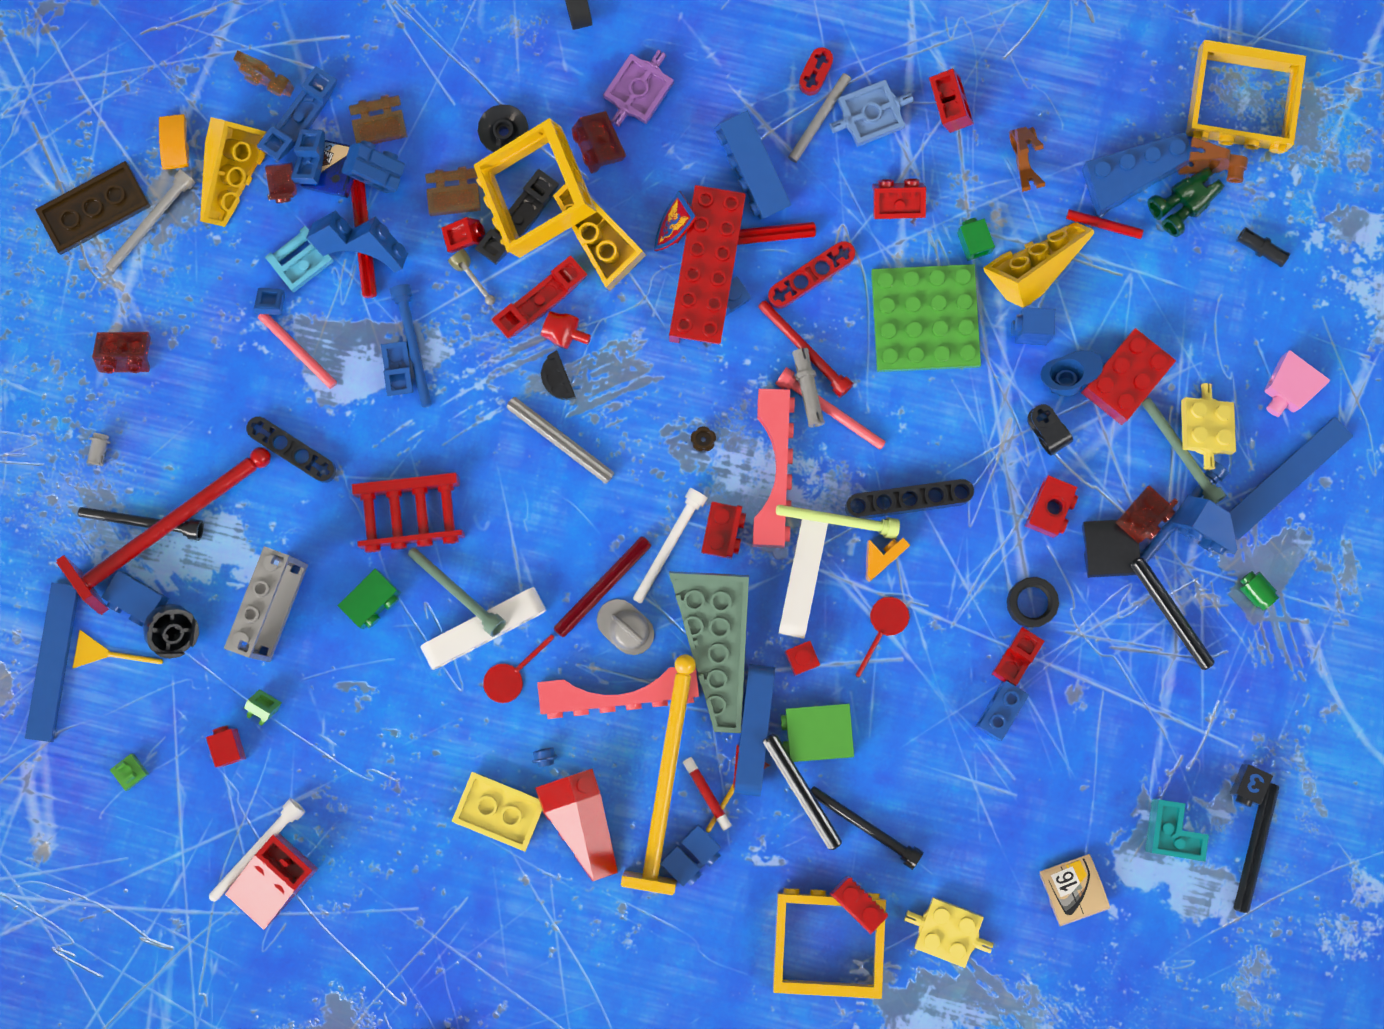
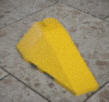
M210 118L204 151L201 222L223 227L227 225L240 202L239 197L246 185L249 186L253 179L251 175L257 165H261L265 157V152L258 149L257 144L266 134V131L217 118Z
M1077 222L1048 234L1047 239L1040 243L1034 244L1031 241L1024 244V250L1015 254L1009 251L1000 255L983 267L984 272L1007 301L1024 308L1045 293L1093 236L1094 230Z

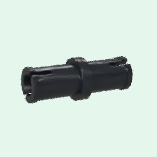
M1247 227L1243 228L1236 240L1254 250L1255 255L1258 257L1264 256L1279 267L1286 263L1290 255L1289 252L1271 243L1270 238H1263Z

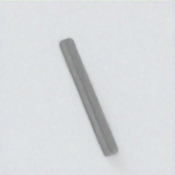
M513 397L508 402L506 407L509 411L601 481L608 483L612 479L614 472L519 399Z

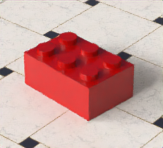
M1134 328L1103 365V370L1099 377L1089 383L1081 393L1120 425H1123L1176 360Z

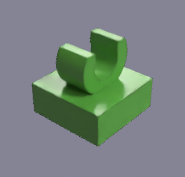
M259 689L247 700L244 709L248 710L247 717L249 719L253 715L261 718L259 725L262 726L279 710L282 702Z
M134 754L128 755L110 769L125 791L130 790L149 775Z

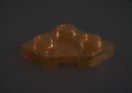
M237 50L233 60L239 67L238 71L245 76L244 79L255 86H258L259 83L267 86V90L277 96H281V94L288 97L291 96L294 87L289 79L281 74L275 77L276 74L268 68V65Z

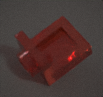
M292 162L266 165L265 170L269 188L268 200H275L276 203L290 202L291 198L297 193L296 184L291 179L293 172Z

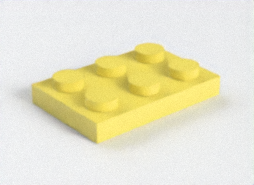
M472 772L451 822L526 852L541 816L542 808L539 798Z

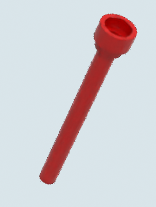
M766 300L758 305V308L798 349L802 348L803 352L804 348H808L810 361L831 382L832 391L839 398L853 387L854 383L847 376L838 375Z

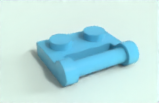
M306 226L301 228L297 236L272 254L270 252L265 256L293 293L334 262L329 254L322 256L310 243L309 246L281 266L279 263L281 260L308 241L306 237L309 229Z

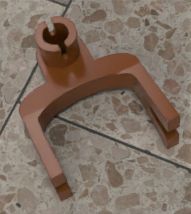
M1025 126L1010 130L1009 137L1011 146L1016 154L1022 192L1031 190L1029 181H1033L1036 188L1045 187V182L1031 168L1028 159V144H1032L1035 151L1044 149V144L1037 138L1034 127L1027 129Z
M1192 137L1191 147L1202 148L1205 152H1190L1189 161L1194 166L1190 167L1187 165L1181 168L1178 175L1196 174L1202 169L1209 167L1214 173L1228 170L1227 182H1243V174L1247 170L1248 164L1247 157L1231 154L1228 148Z

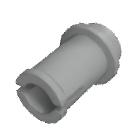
M93 433V437L89 438L92 441L86 463L98 466L104 465L107 444L111 442L108 441V435Z

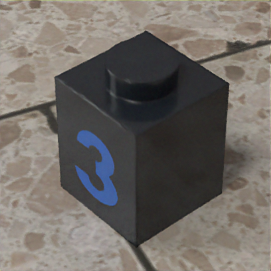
M1242 764L1230 794L1237 797L1236 802L1247 807H1251L1252 804L1261 805L1273 775L1249 764Z

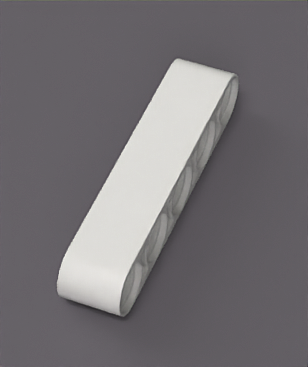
M801 520L779 634L805 638L828 523Z
M532 587L487 610L488 613L499 614L506 621L505 627L498 635L491 637L483 629L482 621L475 616L424 643L420 648L431 669L435 670L541 615L546 611V608L535 587Z

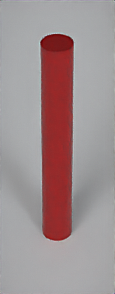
M1068 209L1066 215L1068 220L1141 239L1144 229Z

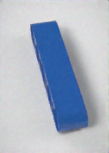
M749 664L734 788L735 794L761 796L766 747L763 740L768 737L775 667Z

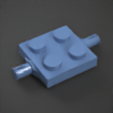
M883 80L839 97L838 103L843 112V119L829 123L830 129H832L831 131L834 134L847 128L852 134L857 147L905 128L900 114V107L913 103V96L911 92H908L896 98L890 91L887 81Z

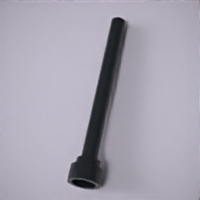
M80 507L78 510V516L82 518L146 528L161 520ZM190 519V521H185L172 532L182 533L189 540L200 541L203 535L204 523L202 520Z
M813 786L811 788L818 802L900 855V859L904 861L903 864L911 870L915 868L924 853L915 846L913 848L911 846H904L817 787Z

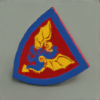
M681 191L677 192L662 217L656 234L654 251L666 249L674 243L678 244L697 218V215Z

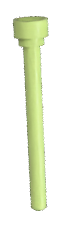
M778 505L776 507V514L780 516L878 531L880 535L888 539H896L900 530V521L895 518L887 517L881 521L785 505Z

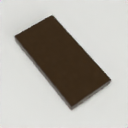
M124 161L35 210L57 252L62 255L148 209L151 205L129 164Z

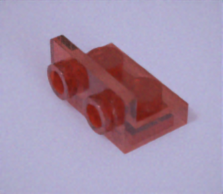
M606 111L580 117L572 127L573 139L578 143L583 161L591 173L597 172L601 166L623 161L626 157Z
M97 332L92 358L98 372H149L150 365L147 360L151 340L149 332Z
M1149 485L1115 523L1138 544L1145 538L1151 540L1161 530L1158 526L1161 521L1166 523L1175 514L1176 511L1173 510V507L1179 501L1174 498L1168 503Z

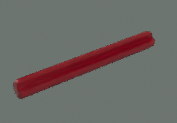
M640 537L554 626V631L561 637H565L650 549L651 543L645 537Z

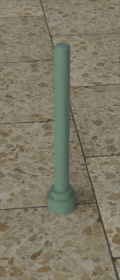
M1146 398L1142 402L1143 407L1203 489V498L1209 499L1215 504L1224 499L1227 495L1222 488L1217 487L1216 484L1212 485L1189 451L1183 450L1182 441L1151 398Z
M416 548L409 550L408 556L482 621L483 629L491 637L498 635L503 630L506 621L499 614L488 613Z

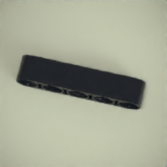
M958 479L857 493L847 500L845 512L851 517L867 519L961 506L973 497L974 487L969 481ZM955 487H964L967 491V497L964 499L958 498L954 493ZM930 490H937L941 493L940 502H933L929 499L928 493ZM906 493L912 494L916 499L915 505H905L902 496ZM879 497H885L889 500L890 507L886 510L880 509L877 506L876 500ZM855 500L861 501L864 505V511L861 513L853 512L850 503Z

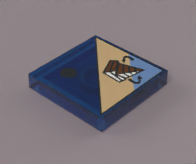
M325 140L324 159L318 184H301L300 186L304 189L348 198L354 178L343 174L342 168L351 145Z

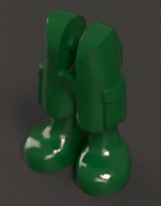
M1209 167L1202 169L1191 177L1182 179V181L1174 185L1171 189V196L1164 199L1159 195H1154L1148 199L1149 210L1156 220L1162 219L1177 204H1183L1181 209L1168 216L1161 223L1164 230L1170 235L1178 237L1185 231L1183 222L1187 217H1197L1225 187L1219 179L1207 186V188L1203 185L1214 174Z

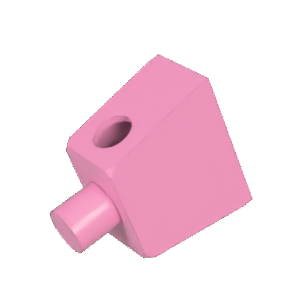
M1289 350L1280 358L1264 390L1265 393L1273 398L1266 409L1276 417H1279L1285 408L1294 413L1327 385L1330 379Z

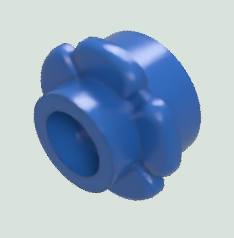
M553 747L533 752L534 760L532 762L538 763L539 767L553 765V759H556L558 756L555 755Z

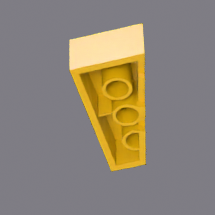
M565 183L553 195L562 212L574 205ZM592 199L597 212L572 226V229L599 274L604 286L611 291L647 255Z

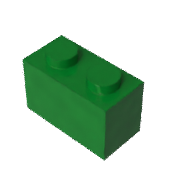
M375 568L337 606L359 628L365 629L368 627L370 629L379 621L380 617L378 615L385 608L389 610L398 602L399 598L397 596L401 592Z

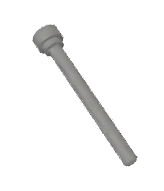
M181 169L175 174L174 178L176 179L172 182L174 185L106 264V268L111 272H114L179 194L187 189L191 190L197 183Z

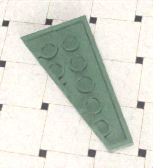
M669 571L714 732L741 733L749 575Z

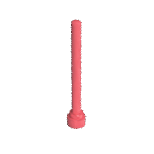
M786 367L775 384L783 390L785 388L787 390L792 389L802 396L799 381H796L794 376L795 372ZM818 395L821 410L879 450L882 449L886 443L885 440Z

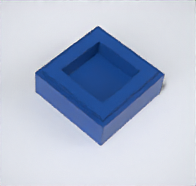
M258 288L254 305L255 314L281 315L285 298L284 289Z

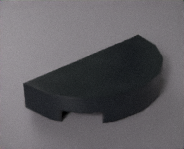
M556 350L548 355L543 363L541 370L542 383L548 393L557 399H576Z

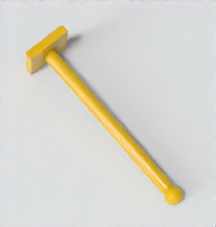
M687 654L677 657L674 664L675 670L678 673L675 674L643 873L625 870L621 879L622 887L668 895L675 893L677 880L658 875L691 681L690 674L693 673L696 667L694 658Z

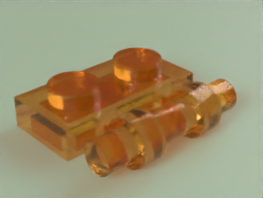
M384 95L378 100L367 102L365 99L358 101V104L349 105L351 116L361 114L360 119L351 120L356 143L367 141L377 144L408 137L402 110L392 112V107L401 105L399 95L392 97ZM381 109L384 111L383 114L370 116L371 111Z
M466 166L452 171L438 169L434 173L425 174L426 183H436L437 187L426 189L430 216L481 211L478 183L468 184V179L478 178L475 168L466 169ZM459 180V185L445 187L446 181Z

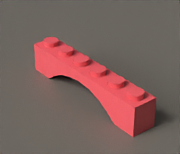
M758 390L757 419L765 428L771 440L775 454L776 474L771 494L753 521V547L784 548L785 542H790V526H785L786 516L776 514V507L778 505L791 506V500H786L787 490L792 489V474H787V464H792L793 449L788 448V438H793L794 423H789V413H794L795 397H790V390Z
M670 667L649 685L634 692L620 695H601L587 692L573 686L564 679L537 682L540 714H547V719L563 718V712L573 711L574 716L589 715V709L599 708L600 713L616 712V706L626 705V710L642 709L643 703H652V707L668 706V701L672 698L675 674L678 672L675 670V667ZM696 667L693 673L690 674L691 681L687 704L694 703V698L699 697Z

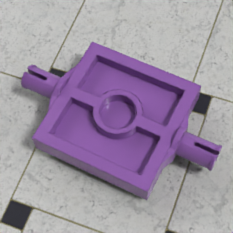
M657 50L650 62L641 60L633 54L629 55L603 94L604 99L619 109L611 123L620 127L627 115L635 117L645 124L648 123L674 84V80L665 75L659 68L666 58L664 52L661 54V51Z

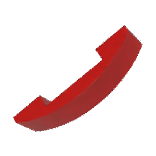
M570 255L555 267L547 278L516 303L509 304L494 316L491 321L507 339H510L556 306L587 277V273Z

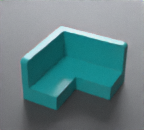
M1152 799L1145 852L1206 861L1209 835L1182 830L1185 803Z

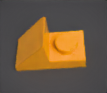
M894 538L883 548L886 552L883 555L871 540H868L866 580L868 582L873 580L902 554L910 544L904 538L899 542Z

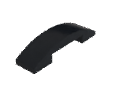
M540 169L535 172L523 187V193L508 210L519 238L532 226L559 186V183ZM496 227L493 230L490 229L475 248L495 265L508 254L505 246L500 242L502 236Z

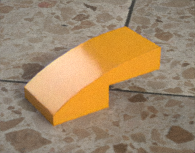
M184 114L159 117V145L163 170L189 167V146L186 141L187 120Z

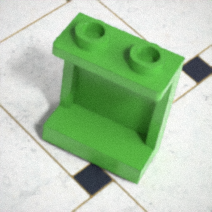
M850 704L785 709V714L781 715L782 731L787 730L788 741H783V746L793 762L854 757Z

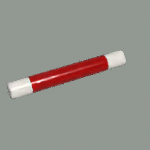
M692 757L683 761L685 768L722 830L725 831L730 828L732 824Z

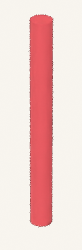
M259 314L258 319L329 389L337 384V381L269 314Z

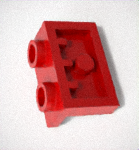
M882 179L878 181V184H872L874 219L926 218V186L919 179H905L904 183H894V180Z
M711 502L701 553L732 559L733 553L738 554L741 539L736 538L738 528H744L746 513H742V506Z

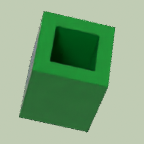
M971 218L962 222V226H960L957 234L967 261L991 254L995 246L985 218L978 221L976 218Z

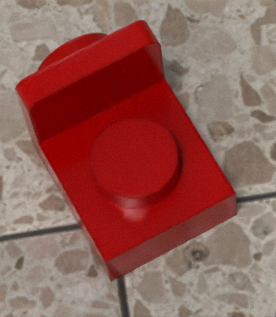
M468 217L441 228L447 251L450 253L457 252L473 244L478 245L485 235V229L480 220Z

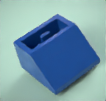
M1187 495L1171 522L1179 527L1177 531L1187 538L1191 539L1193 537L1199 540L1198 545L1207 551L1212 552L1214 550L1221 555L1224 552L1235 554L1238 549L1230 513L1209 499Z

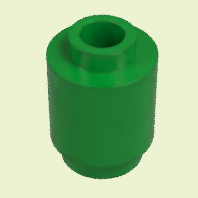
M1251 571L1240 580L1242 585L1239 589L1255 607H1260L1262 611L1270 607L1279 598L1276 594L1277 590L1260 571L1256 574Z

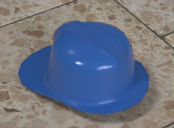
M1076 351L1047 362L1042 367L1041 379L1050 388L1052 393L1064 397L1073 396L1082 389V386L1091 383L1099 377L1103 370V361L1093 351Z

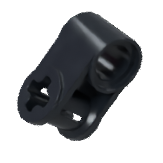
M1041 404L1029 412L1027 422L1038 437L1044 450L1050 456L1073 442L1071 433L1050 406ZM1044 413L1046 418L1038 422L1036 417Z

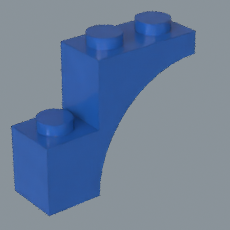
M335 210L315 221L306 237L322 256L340 251L359 252L378 259L394 273L403 269L408 255L404 246L398 243L388 228L376 216L352 229L347 220L342 218Z

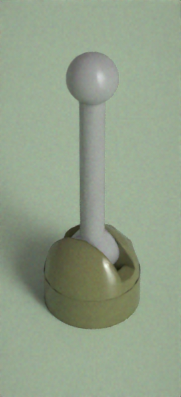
M461 249L451 256L448 262L456 271H465L485 297V303L493 305L495 303L494 296L487 293L469 269L471 260L465 249Z

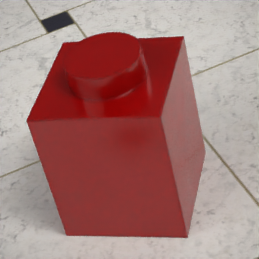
M811 641L785 651L794 676L820 666Z
M228 725L212 730L213 735L206 737L215 768L224 767L246 759L237 729H229Z

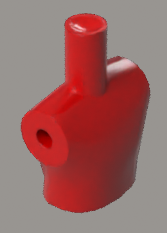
M550 311L541 330L542 337L564 349H568L572 340L587 345L591 340L590 334L577 330L579 318L567 313L559 314Z

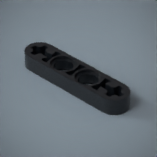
M254 417L248 422L246 431L258 443L322 483L330 482L335 478L336 467L329 459L265 418ZM264 423L263 428L272 434L269 438L262 433L255 435L256 430L254 426L256 424L260 426ZM279 436H285L288 441L287 446L282 450H278L274 446V441ZM300 450H307L309 453L308 461L303 464L297 463L295 459L296 453ZM314 460L323 467L328 464L329 474H323L319 477L320 471L311 466Z

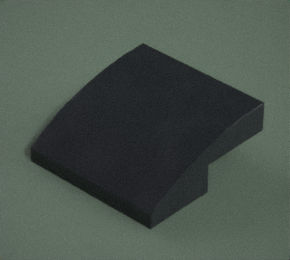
M1136 519L1083 522L1082 531L1085 544L1084 558L1087 577L1136 575L1131 567V563L1140 557Z

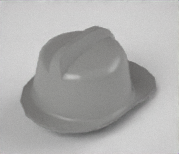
M615 599L608 601L600 608L597 615L598 628L619 650L626 654L637 655L649 649L654 639L653 626L632 604L625 600Z

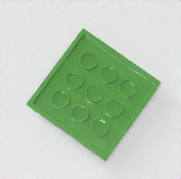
M975 264L871 270L877 372L980 368Z

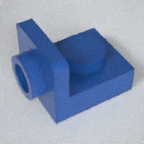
M737 276L731 280L725 316L751 300L750 294Z

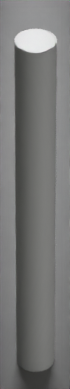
M845 73L842 74L788 156L791 161L797 163L850 82V76Z

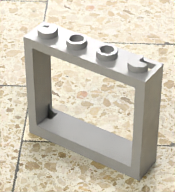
M265 546L263 547L224 649L248 658L271 662L308 564L287 554ZM275 560L279 562L278 566L274 565ZM293 565L301 567L298 574L291 572ZM261 646L269 648L267 655L259 653Z

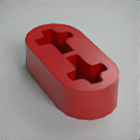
M821 47L812 52L799 80V88L805 95H815L821 90L833 63V54L830 50ZM825 56L827 63L823 62L820 69H817L818 60L816 58ZM815 74L816 85H812L810 88L807 87L805 80L809 81L812 75Z

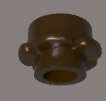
M702 426L692 432L691 442H693L695 450L702 452L703 450L710 451L713 449L714 442L716 441L714 431H710L708 427ZM702 437L706 438L705 442L701 441Z

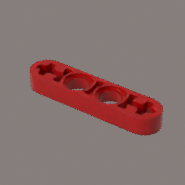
M841 241L773 285L768 292L769 303L777 309L785 308L849 266L855 257L854 246L849 242ZM839 249L843 251L848 250V259L844 257L839 258L835 263L837 267H834L832 260L839 255ZM818 262H826L830 270L827 274L821 275L816 272L815 265ZM797 276H805L807 278L808 285L805 288L799 289L794 285V279ZM789 283L795 295L792 296L791 291L784 295L785 301L781 302L780 299L775 301L773 299L775 291L778 290L779 293H783L788 287L785 284Z

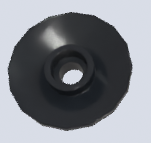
M500 104L491 107L483 113L478 123L480 141L491 152L497 151L526 133L529 129L526 117L519 109L511 105ZM502 129L509 131L506 136L499 134Z

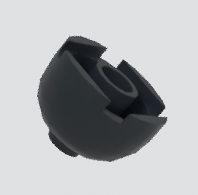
M175 604L161 605L154 609L146 618L143 626L144 639L149 648L160 657L169 659L181 657L185 654L184 651L188 650L190 646L193 648L199 636V625L192 613L182 606Z

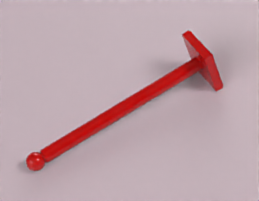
M262 447L255 448L251 452L250 458L244 459L84 574L65 555L57 559L56 563L82 600L98 614H104L109 608L94 589L97 584L255 472L257 468L266 467L271 460L269 451Z

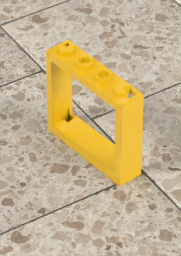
M1204 40L1198 48L1186 135L1203 141L1208 139L1215 140L1221 145L1240 144L1244 145V148L1251 150L1265 148L1269 149L1271 153L1276 154L1287 152L1294 145L1306 56ZM1207 60L1290 73L1281 137L1198 124Z
M550 118L474 164L478 177L476 181L485 193L483 197L484 202L492 211L494 216L492 222L502 236L500 242L505 246L507 253L510 252L519 258L597 212L563 129ZM549 143L574 205L519 238L495 175Z
M784 888L783 893L778 892L773 992L882 999L885 920L875 930L873 984L782 979L786 903L841 905L831 895H826V890L810 889V894H799L800 889ZM867 892L886 911V900L880 898V893Z

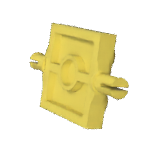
M1201 384L1200 399L1185 397L1181 400L1183 450L1196 451L1204 455V470L1215 469L1214 455H1232L1236 452L1234 403L1213 399L1212 384Z
M932 897L929 908L923 916L909 910L906 913L907 916H905L904 921L919 926V935L914 945V948L964 968L975 948L989 954L992 951L991 948H993L994 943L979 938V929L984 919L980 914Z

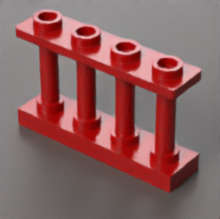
M447 473L352 484V494L360 498V501H363L367 540L357 541L358 547L365 549L366 553L381 551V547L391 546L392 550L407 548V544L417 543V547L432 546L433 541L443 540V544L458 543L459 538L465 537L464 531L455 530L451 491H454V487L460 486L458 474ZM438 489V492H441L445 530L443 532L429 533L425 495L428 494V490ZM405 492H412V495H415L419 532L417 535L403 536L400 497ZM378 495H386V498H389L393 535L390 538L377 539L374 500H376Z

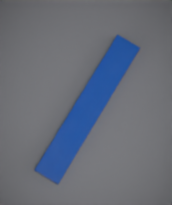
M1336 417L1332 418L1229 511L1236 540L1245 535L1353 437Z
M51 582L25 739L54 742L79 595L72 585Z

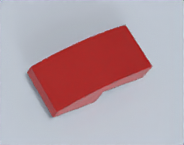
M1022 627L1003 654L992 675L1001 681H1007L1017 686L1029 664L1032 663L1043 645L1044 640Z

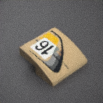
M1090 854L1040 871L1041 880L1049 896L1050 905L1059 926L1110 909L1106 893Z

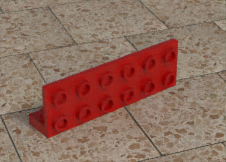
M695 185L691 208L697 215V218L686 234L669 342L680 343V338L718 345L721 343L746 197L745 193Z

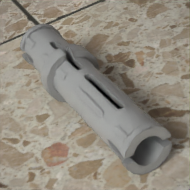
M802 348L794 350L792 355L797 370L795 378L800 384L808 427L813 428L814 424L815 427L825 424L814 379L816 372L812 370L808 348H804L803 352Z

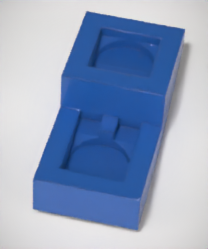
M300 129L293 150L298 156L291 175V179L295 184H318L324 159V130Z
M407 341L381 344L387 396L413 393Z

